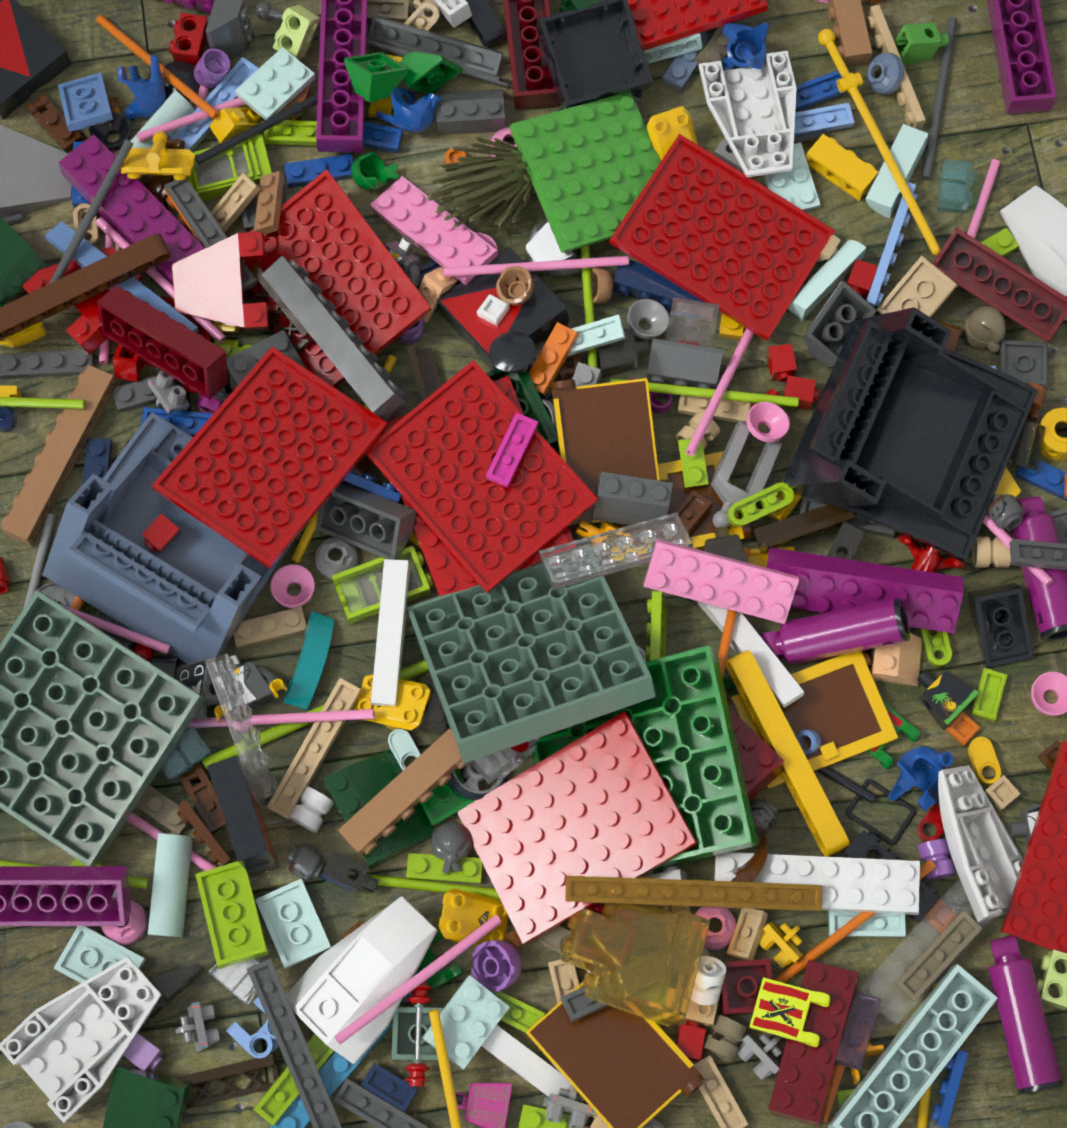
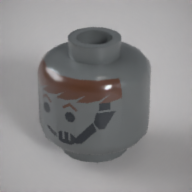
M998 494L993 497L987 513L998 528L1012 530L1021 524L1024 510L1013 495Z
M755 799L750 804L755 831L757 835L763 836L778 822L776 816L778 811L766 799L763 801Z
M302 844L299 849L294 847L286 859L290 862L289 872L304 881H309L311 878L316 879L325 864L322 861L323 854L307 844Z

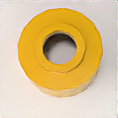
M1057 408L1046 413L1035 430V447L1048 460L1057 462L1067 461V438L1058 436L1054 429L1055 425L1059 422L1067 424V408Z

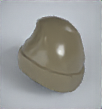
M982 306L973 311L967 318L963 328V335L969 345L980 350L989 349L992 353L1000 350V342L1006 332L1003 315L992 306Z

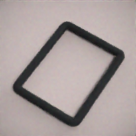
M867 779L862 785L866 789L871 784L889 796L890 791L872 779ZM856 795L845 811L846 816L890 845H895L916 814V809L899 797L895 800L911 812L893 840H891L850 813L860 799V796Z

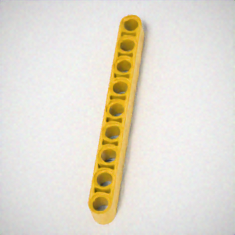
M745 650L726 660V668L764 742L784 760L781 775L821 852L825 857H831L850 846L848 837L753 654L749 650Z

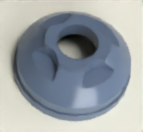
M881 53L871 61L867 72V79L871 89L885 95L895 92L902 83L904 66L896 54ZM878 66H880L882 69L881 76L876 79L874 72L875 69Z

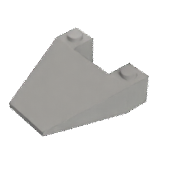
M0 125V216L4 217L18 212L25 214L72 199V184L61 174L59 161L67 156L68 153Z

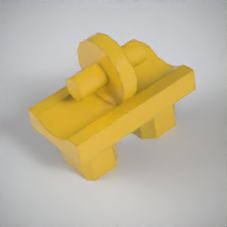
M771 921L763 928L764 932L761 935L759 944L767 951L776 943L782 950L774 957V960L781 968H784L792 961L795 963L803 956L790 941L791 939L797 946L802 942L796 935L801 928L796 925L791 929L784 923L780 928L786 934L785 936Z

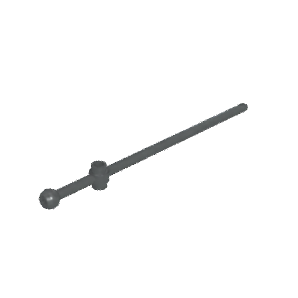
M266 2L257 4L255 15L259 19L273 18L283 21L282 15L284 12L272 9ZM321 19L315 31L314 38H320ZM367 37V47L400 57L413 52L368 39ZM462 66L464 70L459 73L504 88H509V84H512L509 79Z

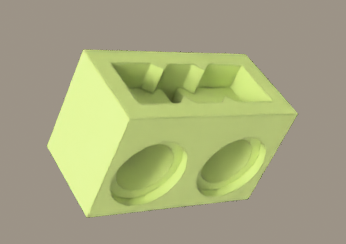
M300 5L287 8L282 15V25L274 36L275 43L273 48L279 51L283 47L298 60L305 58L321 18Z
M1052 950L1048 955L1045 954L1043 956L1040 969L1044 971L1042 978H1038L1036 983L1041 1003L1065 1011L1067 1010V954ZM1056 961H1061L1065 965L1064 974L1056 971ZM1050 985L1058 988V998L1050 996L1048 992Z

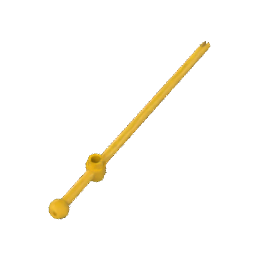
M830 29L822 30L818 34V41L828 49L842 77L836 81L840 93L850 92L932 254L938 255L940 247L858 90V87L863 85L860 73L853 74L849 72L834 43L835 33Z

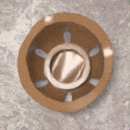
M511 266L504 269L496 284L498 296L510 305L516 306L525 303L531 297L534 290V281L528 270L520 266Z
M591 269L593 304L606 303L610 300L613 293L612 275L606 269Z

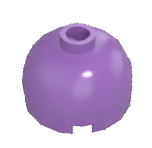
M491 940L483 942L472 953L471 959H474V967L471 968L472 975L476 981L488 990L494 992L505 990L515 984L521 974V956L518 950L506 941Z

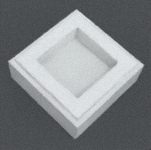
M489 294L478 309L477 315L497 326L510 309L508 303Z

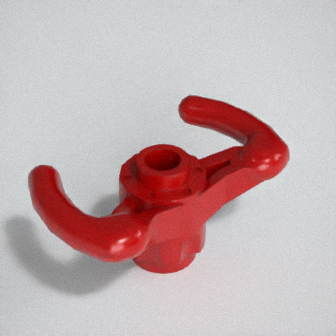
M902 534L898 538L900 543L908 546L915 559L911 566L913 570L936 573L938 569L954 567L958 570L965 568L963 561L954 557H939L940 551L926 546L924 550L911 537Z

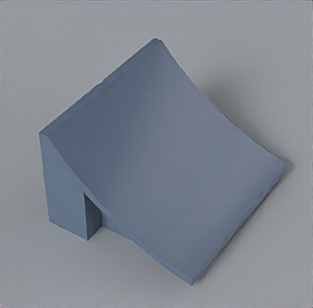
M151 412L104 478L101 479L97 475L92 474L67 502L42 575L116 621L128 626L134 632L171 645L169 653L179 657L186 664L207 658L218 661L248 610L292 543L269 569L153 490L152 484L193 437ZM161 513L181 531V534L163 554L158 550L153 553L143 544L145 539L141 535Z

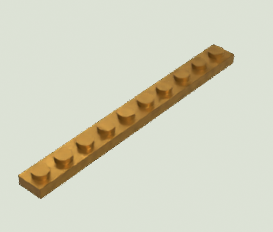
M566 875L565 902L822 911V885Z

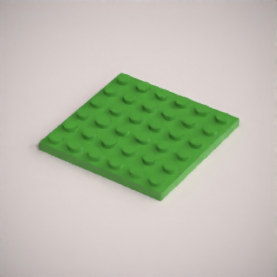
M631 92L512 123L509 127L517 148L522 154L523 162L526 161L527 172L530 175L561 253L610 239L661 162L656 150L652 147L649 133Z

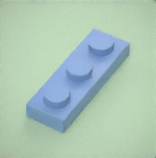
M844 103L796 112L794 137L822 130L828 132L853 127L854 119L850 104Z

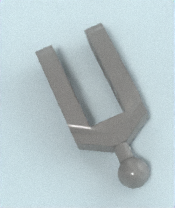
M742 420L736 424L711 482V486L724 503L721 511L716 512L713 516L712 522L717 529L729 527L727 511L730 506L763 490L782 446L781 441L766 442L745 491L728 483L727 481L750 432L747 423Z

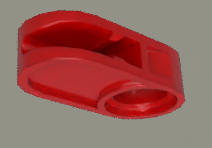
M939 800L938 804H934L917 826V835L924 842L937 840L944 832ZM925 824H932L935 827L936 834L934 836L928 837L923 833L922 829Z

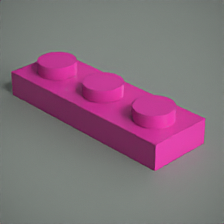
M517 412L515 413L486 474V479L506 488L509 487L537 429L538 421Z

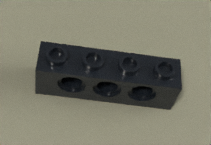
M865 830L841 855L843 858L867 859V853L874 852L878 855L879 859H900L894 851L889 848L886 850L879 844L881 841L872 832L867 833ZM922 881L919 884V915H908L915 923L921 921L940 899L936 895L938 893L937 890L929 883L924 884Z

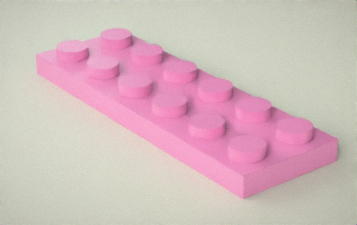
M403 176L370 204V208L375 214L403 236L412 238L415 241L414 245L443 268L488 265L498 256V252L494 247L466 225L461 224L458 227H454L455 223L459 221L457 218L453 217L444 221L445 217L449 216L450 213L448 211L435 213L440 205L434 200L428 201V196ZM476 275L454 277L466 285Z
M657 539L643 587L785 624L799 577Z

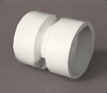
M306 787L300 798L302 805H295L289 818L309 831L317 833L323 823L321 815L329 813L334 802L322 793Z
M701 956L694 961L687 988V995L693 1002L700 1005H713L717 1003L726 974L725 964L711 956Z

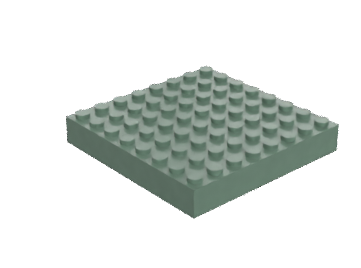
M589 545L513 572L488 594L480 585L406 607L412 628L463 764L656 697L649 670Z
M36 590L0 644V808L85 865L98 866L206 698L54 599Z

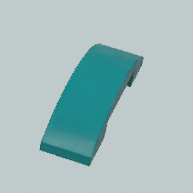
M311 611L304 635H306L293 679L289 681L283 703L307 710L326 661L334 619Z

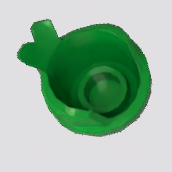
M374 152L361 155L353 162L351 167L354 183L365 190L376 191L381 189L389 179H399V175L396 173L398 165L392 164L385 167L382 159Z

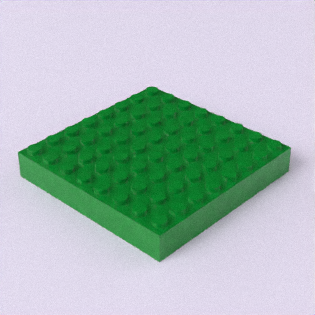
M710 645L645 662L652 677L656 697L531 740L536 765L625 711L633 722L698 843L655 869L759 845L717 651Z

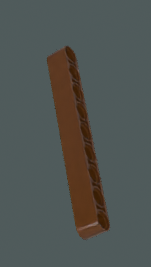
M151 235L0 307V341L170 259L171 253L162 235Z

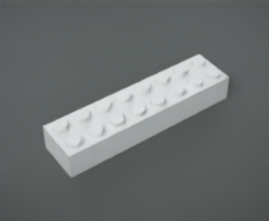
M727 852L722 855H716L715 881H731L736 877L733 872L749 861L755 853ZM768 854L762 871L753 881L759 883L822 885V910L919 915L920 861Z

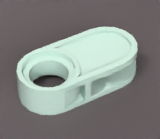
M396 729L390 733L388 737L389 747L403 771L406 769L404 764L408 757L418 758L421 754L406 730Z

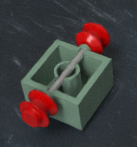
M426 981L412 990V996L407 998V1001L411 1004L417 1005H414V1007H398L393 1016L392 1060L393 1062H412V1064L404 1068L410 1072L409 1077L404 1079V1081L409 1082V1087H425V1082H430L429 1079L425 1078V1072L430 1070V1068L426 1064L420 1063L438 1062L436 1049L422 1037L431 1026L429 1011L439 1009V1013H441L444 1008H424V1004L432 1001V998L427 996V991L431 990L432 987L427 986L428 982Z

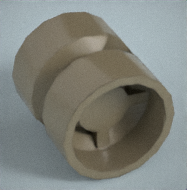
M717 1015L711 1027L714 1032L713 1034H708L703 1049L719 1058L733 1062L738 1051L736 1044L742 1042L747 1028L730 1018Z

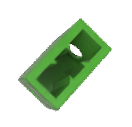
M934 23L903 25L894 43L903 65L906 66L930 60L939 47L948 45L949 38L946 32L939 33Z

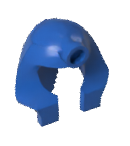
M732 23L725 24L723 34L729 40L727 57L721 62L725 70H731L735 67L763 69L769 23H762L756 28Z
M151 55L150 58L151 79L141 78L138 66L129 67L131 79L127 78L125 66L117 67L118 81L126 84L135 96L134 101L128 105V108H125V117L129 121H134L135 118L139 117L151 118L166 101V91L156 55Z
M397 86L391 94L394 116L377 111L376 117L411 133L423 132L434 122L436 116L435 108L442 98L429 93L428 96H423L416 102L414 92ZM403 94L407 95V103L403 99Z
M927 746L917 747L906 752L897 762L901 773L889 793V800H897L904 792H908L911 787L916 786L924 792L917 801V804L924 811H927L934 803L938 804L939 771L945 770L946 767L952 765L953 755L946 751L940 753L938 750Z

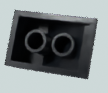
M1010 583L968 592L971 615L985 667L988 668L1034 658L1022 588L1016 583Z

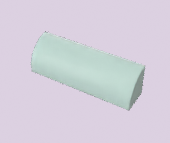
M700 33L645 50L644 54L647 63L703 49Z
M174 91L139 132L193 114L195 110L181 94ZM179 129L167 132L165 134L170 135L172 137ZM137 135L131 140L133 143L132 148H152L154 143L153 138L139 142ZM141 174V177L137 179L140 181L145 174Z
M903 124L890 152L907 183L927 146L929 133ZM884 161L866 196V202L875 212L890 219L902 194Z
M848 240L797 292L788 310L803 321L852 271L855 260L863 259L866 247L855 240Z
M158 833L148 935L183 938L193 837Z

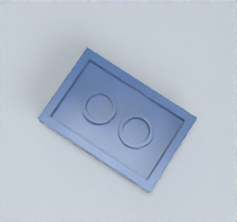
M101 72L58 85L69 132L113 120Z

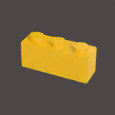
M824 134L821 135L806 154V160L811 169L859 202L872 187L878 175V171L872 164L863 162L853 151L846 150L834 138L827 137Z

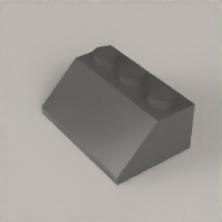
M214 0L206 28L210 49L223 51L229 60L246 52L248 44L253 42L254 30L251 29V18L248 17V6L245 5L244 0Z
M503 89L436 92V95L442 98L441 102H438L436 106L438 135L497 132L505 128Z
M841 281L804 334L809 353L826 368L834 366L853 322L873 317L877 310L848 284Z
M653 338L647 380L651 383L716 389L723 349Z
M599 472L595 494L598 502L593 506L592 519L660 530L665 524L673 483Z

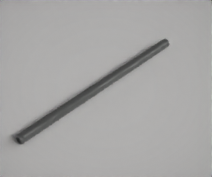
M954 17L949 18L946 33L949 42L943 48L922 173L923 180H930L932 175L957 19Z
M125 139L49 284L63 278L133 146L131 141Z

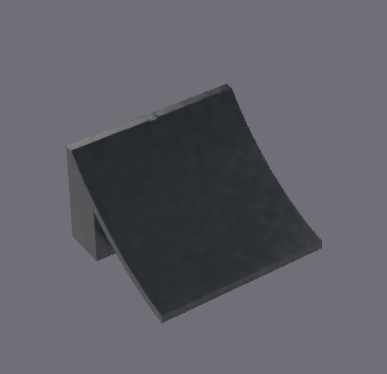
M915 307L855 320L782 483L788 484V487L792 488L793 492L798 495L847 512L853 511L855 515L912 537L958 560L967 561L1038 389L988 365L946 349L945 346L952 331Z

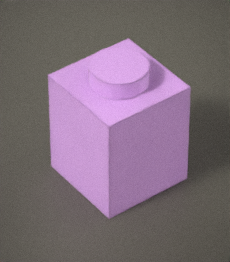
M137 1033L123 1056L142 1071L150 1072V1070L155 1071L163 1060L161 1056L164 1052Z

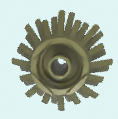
M479 136L475 138L489 145L472 142L470 144L476 148L453 146L452 149L456 151L496 155V157H458V161L464 162L439 165L445 168L443 171L446 172V177L433 179L431 184L451 183L441 186V188L430 193L427 197L428 201L443 197L439 200L442 205L437 207L435 213L456 208V212L445 217L444 221H447L480 205L481 208L456 222L454 227H458L468 220L469 222L474 221L503 202L478 227L477 231H481L501 213L495 221V225L498 224L499 228L506 217L511 216L518 206L512 218L514 223L523 206H526L532 190H535L526 169V161L523 162L522 154L518 148L498 138H494V142Z

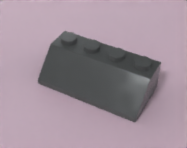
M342 481L318 510L316 530L385 559L397 560L413 534L416 511Z

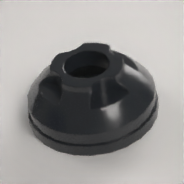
M112 112L113 120L92 125L89 130L90 137L95 135L110 151L120 149L125 139L130 140L132 131L129 120L118 112ZM112 133L119 135V139L115 142L107 141V137Z

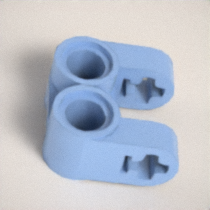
M257 997L253 1003L264 1012L259 997ZM268 1019L257 1033L252 1036L236 1021L226 1030L255 1058H264L267 1055L274 1054L275 1050L279 1047ZM262 1039L266 1040L268 1044L266 1051L257 1053L255 1050L256 1043Z

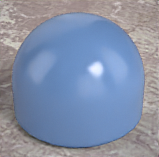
M806 729L796 735V739L805 755L815 753L820 748L821 738L816 731ZM805 736L811 739V747L809 749L802 745V740Z

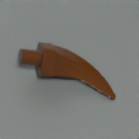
M766 835L762 836L753 857L733 872L736 877L731 881L753 882L765 865L768 855Z

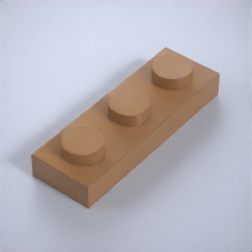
M281 171L260 178L259 187L261 190L258 193L254 232H262L265 235L277 231L279 228L285 178Z

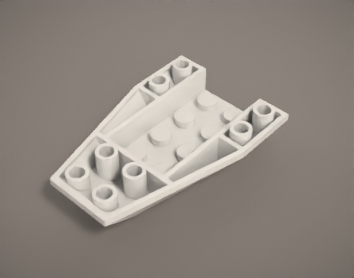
M788 51L766 54L763 69L744 67L723 71L721 61L699 64L698 67L706 103L746 177L792 171L797 88Z
M1035 185L1003 208L1000 214L1010 233L1019 244L1018 248L1033 276L1067 297V206Z
M970 766L941 770L938 775V791L943 828L953 863L978 922L1003 916L1006 914L1023 862L1022 856Z
M403 896L399 897L316 959L286 995L292 1010L327 1046L351 1063L356 1064L388 1027L402 999L341 1045L334 1036L414 977L437 929Z
M126 957L36 1009L0 1043V1050L13 1065H21L50 1099L47 1105L65 1123L103 1087L162 994L129 957Z

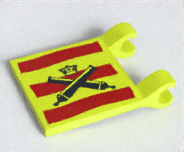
M763 978L750 1028L817 1047L820 1041L819 1036L803 1031L810 1002L828 1007L830 996L825 993Z

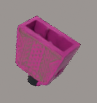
M471 1083L469 1094L455 1092L458 1109L466 1110L464 1120L482 1128H506L513 1084Z

